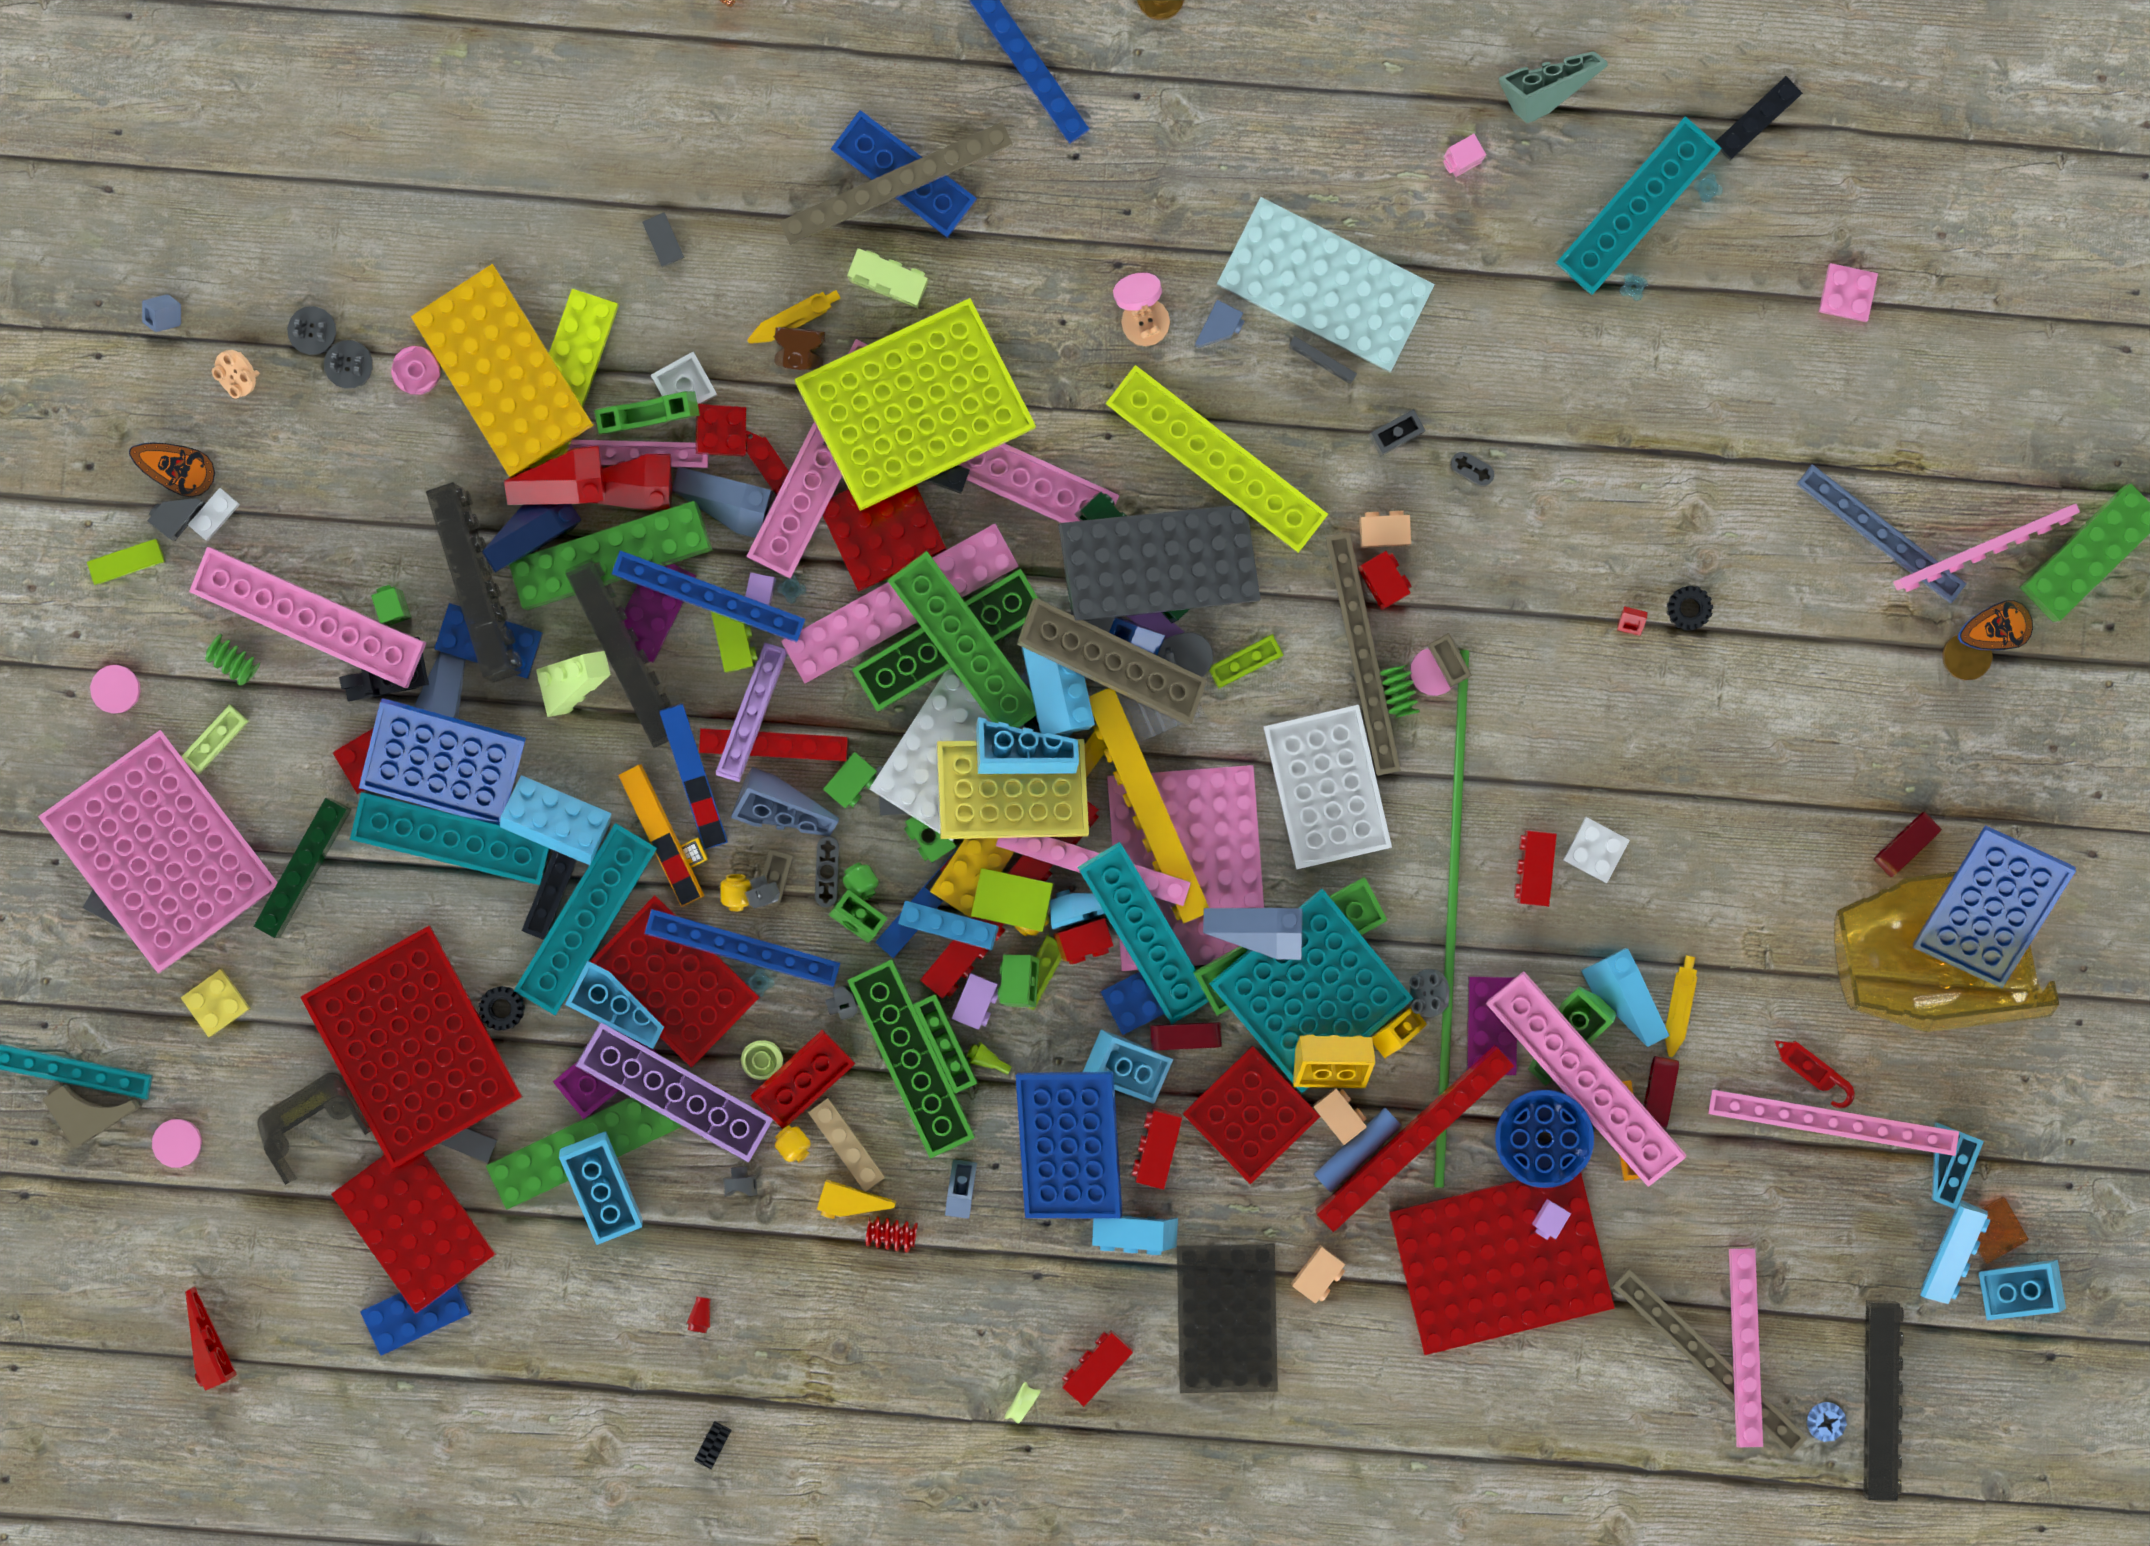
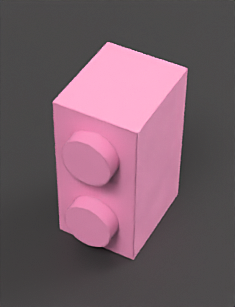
M1472 134L1449 147L1444 155L1445 160L1443 163L1449 173L1453 172L1455 177L1481 164L1486 153L1475 134Z

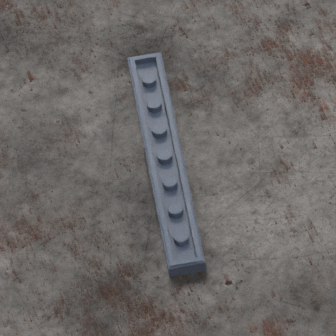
M1813 464L1810 465L1796 483L1801 489L1911 574L1938 562ZM1949 570L1941 572L1942 577L1928 583L1927 579L1922 580L1924 584L1949 603L1956 599L1967 584L1954 573H1950Z

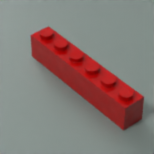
M700 728L699 753L723 754L731 730ZM758 732L750 756L846 762L848 760L849 737Z

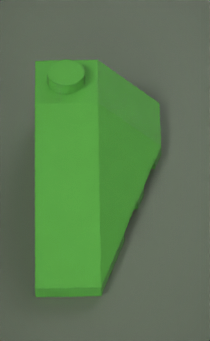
M1581 987L1576 988L1561 1003L1558 1009L1589 1045L1614 1022L1617 1015L1600 996ZM1533 1058L1528 1070L1545 1086L1548 1085L1553 1079Z

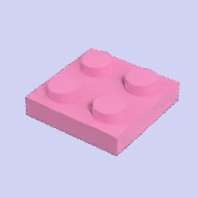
M1830 263L1828 265L1819 312L1867 322L1878 273Z

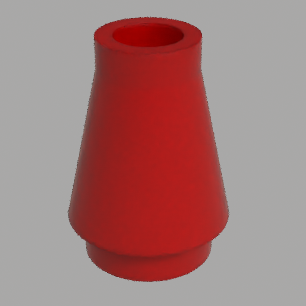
M696 1296V1301L686 1323L689 1324V1331L707 1334V1330L710 1328L711 1299Z

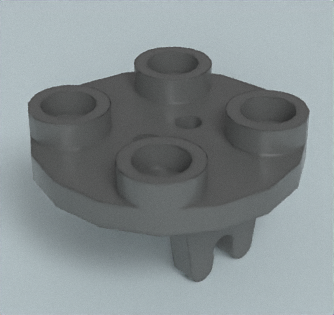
M316 306L304 307L296 311L290 318L287 327L288 338L291 344L299 352L308 355L327 352L334 343L337 334L334 318L327 311Z
M343 340L334 344L327 351L324 359V370L328 379L336 386L344 389L357 388L365 385L370 378L373 370V359L370 351L361 343L353 340Z
M1424 969L1410 978V995L1414 998L1412 1000V1010L1414 1013L1420 1014L1423 1017H1436L1446 1007H1449L1450 989L1443 973L1437 969Z

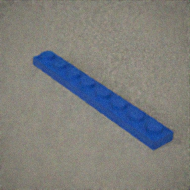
M969 0L1067 142L1071 144L1087 133L1089 127L1000 0Z
M619 551L611 575L793 642L798 641L805 622V618L623 551Z
M651 909L644 933L829 987H834L840 963L653 909Z

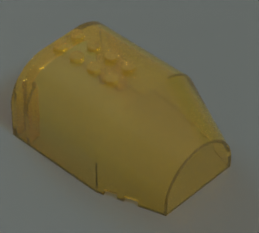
M1956 872L1907 877L1899 881L1898 884L1879 890L1878 893L1868 898H1862L1836 912L1834 919L1836 965L1842 993L1850 1010L1927 1033L2048 1018L2053 1015L2060 1005L2055 981H2050L2042 991L2037 979L2030 945L2003 988L1913 948L1915 939Z

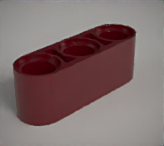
M1924 811L1889 842L1873 860L1891 878L1927 846L1942 829Z
M1221 1022L1150 1026L1151 1050L1222 1047Z
M1654 1056L1643 1106L1660 1126L1666 1130L1678 1076L1679 1060Z

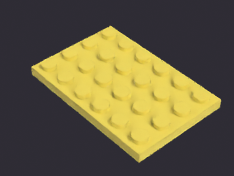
M1078 739L1079 765L1075 774H978L976 741H937L940 838L1088 836L1084 739Z

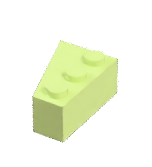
M859 248L847 274L851 283L917 309L928 284V278L924 277V272L911 268L910 271L903 268L902 264L891 259L887 261L880 258L874 252L864 251Z
M605 651L583 654L536 669L547 717L570 713L578 702H582L586 698V694L595 690L610 676Z

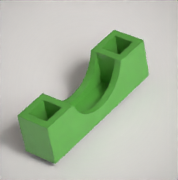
M684 391L652 400L594 410L599 434H611L700 416L695 391Z

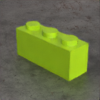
M711 611L724 672L731 673L755 667L754 661H758L755 646L751 647L749 637H753L751 626Z

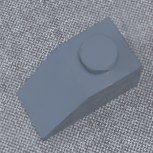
M1217 300L1195 343V347L1202 348L1229 339L1234 332L1239 334L1245 322L1241 319L1243 312Z
M953 1159L945 1216L969 1219L977 1167L976 1162Z

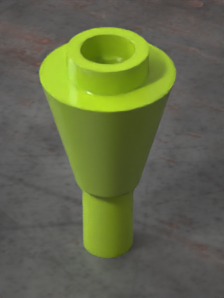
M981 1042L977 1045L973 1044L967 1053V1057L970 1058V1064L995 1068L1006 1075L1009 1074L1012 1066L999 1060Z

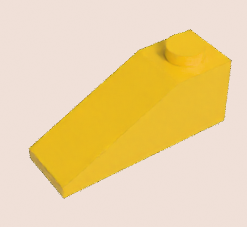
M827 1179L816 1210L821 1211L820 1215L835 1219V1216L842 1217L891 1209L895 1207L897 1201Z

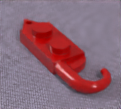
M746 431V452L777 496L789 470L766 437L762 438L750 431Z
M1774 1041L1781 1057L1779 1060L1818 1090L1828 1091L1835 1085H1838L1846 1092L1847 1097L1845 1101L1841 1103L1832 1101L1831 1105L1833 1107L1843 1109L1852 1104L1855 1091L1849 1081L1798 1042Z

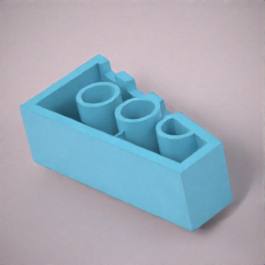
M978 717L976 726L978 774H1075L1079 765L1078 739L1051 733L1042 734L1034 732L1033 729L1025 727L1020 729L1011 727L1007 723L999 722L998 724Z

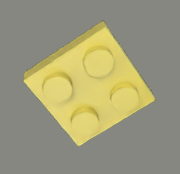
M223 969L218 970L181 997L208 1037L213 1036L251 1009Z

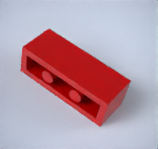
M1525 831L1524 835H1520L1519 849L1523 850L1522 860L1518 859L1516 869V873L1520 874V882L1515 884L1514 898H1518L1517 903L1549 907L1556 833Z
M1112 1330L1108 1334L1104 1331L1095 1341L1097 1346L1091 1352L1089 1350L1085 1351L1079 1358L1080 1365L1075 1370L1070 1368L1062 1377L1064 1380L1062 1388L1083 1407L1133 1353V1349Z

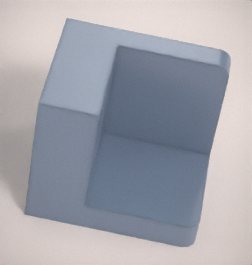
M168 294L143 300L142 323L154 332L178 327L181 325V304Z

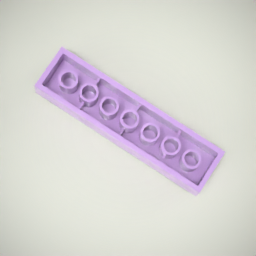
M599 1023L575 1065L746 1162L751 1160L773 1120L603 1023Z

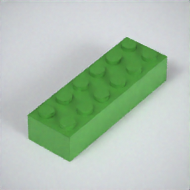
M2132 484L2123 486L2019 588L2052 622L2061 621L2150 534V502Z

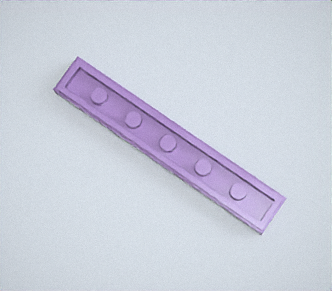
M764 642L717 767L716 775L740 782L788 653L785 648Z

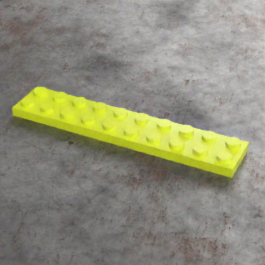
M1135 365L1105 403V405L1228 500L1239 506L1250 517L1297 553L1300 552L1328 516L1327 512Z

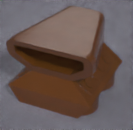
M789 327L775 328L773 338L784 348L775 354L774 362L777 366L796 370H815L823 366V358L813 350L826 342L825 332Z

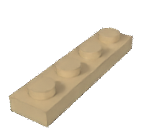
M829 1098L808 1112L865 1192L885 1178Z

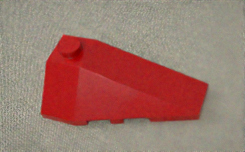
M599 446L574 448L567 451L566 454L547 460L546 463L535 468H530L511 478L505 479L507 505L582 504L604 501L605 486Z
M644 454L638 456V458L626 462L624 460L616 465L602 468L605 498L604 501L591 503L643 510L670 509L672 503L671 454Z
M196 1287L185 1291L194 1367L196 1370L195 1379L200 1387L203 1386L206 1391L227 1382L236 1376L237 1373Z

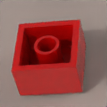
M1387 551L1358 567L1360 575L1381 611L1411 593L1409 589L1412 587L1406 575L1401 576L1398 572L1397 567L1399 563L1393 553L1389 555Z
M1105 918L1054 933L1062 962L1069 961L1070 965L1086 961L1085 956L1092 954L1093 957L1109 953L1108 948L1114 946Z

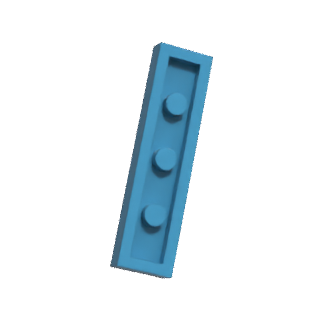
M909 901L904 902L898 923L901 926L988 950L993 949L999 928L993 924Z

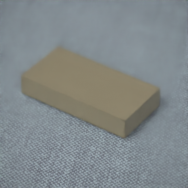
M1449 633L1427 644L1450 688L1472 676Z

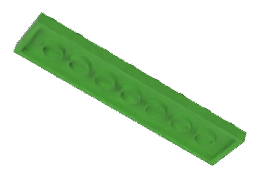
M927 551L887 580L992 722L998 724L999 722L1007 723L1011 727L1019 728L1036 716L1031 691Z
M1364 877L1329 896L1361 935L1388 921ZM1239 946L1193 972L1217 1016L1230 1008L1209 983L1249 950L1247 948Z
M629 1097L584 1120L486 1165V1168L506 1210L569 1181L559 1159L561 1148L606 1131L614 1152L619 1157L683 1126Z

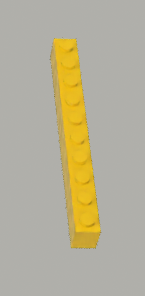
M1107 688L1089 696L1092 714L1097 724L1093 729L1098 740L1103 739L1107 748L1103 749L1108 763L1113 761L1116 771L1113 772L1118 786L1123 784L1126 793L1122 796L1127 807H1133L1136 816L1132 817L1137 830L1142 829L1146 838L1142 839L1147 853L1152 852L1155 857V861L1152 862L1155 871L1191 882L1184 906L1175 904V906L1171 907L1176 920L1182 919V922L1186 923L1204 915V908H1209L1115 690Z

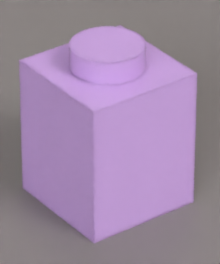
M750 572L745 597L771 606L776 578Z
M1546 1199L1532 1225L1537 1228L1535 1232L1548 1240L1550 1236L1556 1239L1571 1213Z

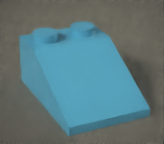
M1101 1029L1083 1072H1113L1115 1090L1155 1104L1173 1059Z
M2058 1260L2027 1263L1978 1272L1987 1320L2057 1313L2066 1309Z

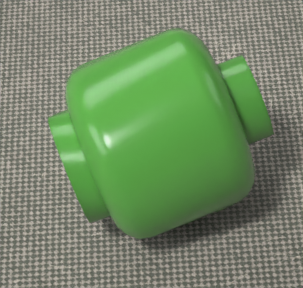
M856 863L845 870L843 884L847 890H850L863 900H867L876 894L875 889L878 887L879 881L869 865Z

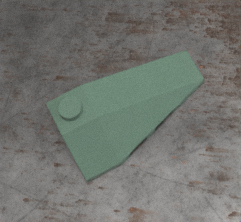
M1593 51L1567 57L1563 63L1559 64L1542 63V68L1528 70V67L1517 69L1499 77V83L1513 112L1526 123H1529L1549 114L1606 68L1608 62Z

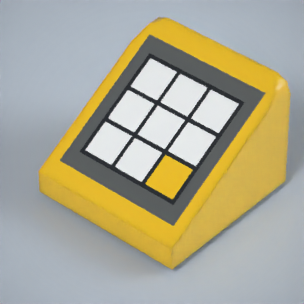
M699 837L681 845L691 868L709 860Z

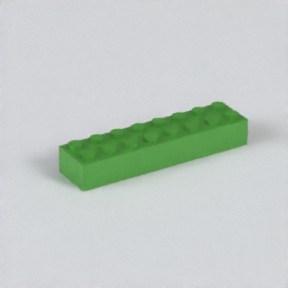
M695 501L688 502L529 554L510 564L509 567L522 608L529 611L624 580L611 575L619 551L661 566L712 551L699 505Z
M1019 569L965 603L996 643L1024 625L1032 600L1038 597L1022 570ZM920 628L853 668L852 671L876 711L880 712L952 669V667L923 628Z
M891 959L848 979V984L929 1158L931 1159L974 1139L975 1134L924 1030L913 1006L912 998L894 960Z

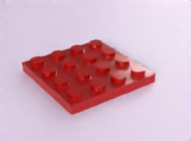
M916 485L861 511L848 489L833 496L822 515L858 592L893 576L926 551L933 557L947 550Z
M1253 1046L1182 1113L1249 1184L1253 1183L1321 1117Z

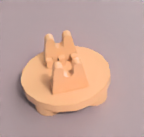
M1156 301L1149 307L1148 305L1141 306L1142 309L1137 311L1124 310L1121 321L1122 329L1128 340L1133 342V344L1145 347L1152 346L1163 340L1167 335L1170 325L1169 313L1160 302Z
M225 350L220 353L216 358L215 367L212 368L213 377L235 399L251 393L256 384L255 377L260 374L257 370H253L252 365L241 352L234 350Z

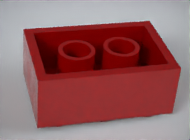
M1154 1107L1152 1112L1146 1113L1143 1125L1144 1128H1147L1146 1136L1141 1135L1137 1149L1138 1152H1141L1140 1159L1134 1160L1131 1172L1132 1176H1135L1136 1183L1165 1189L1182 1122L1181 1114Z

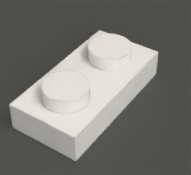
M219 488L188 525L202 538L209 541L240 504L223 489Z

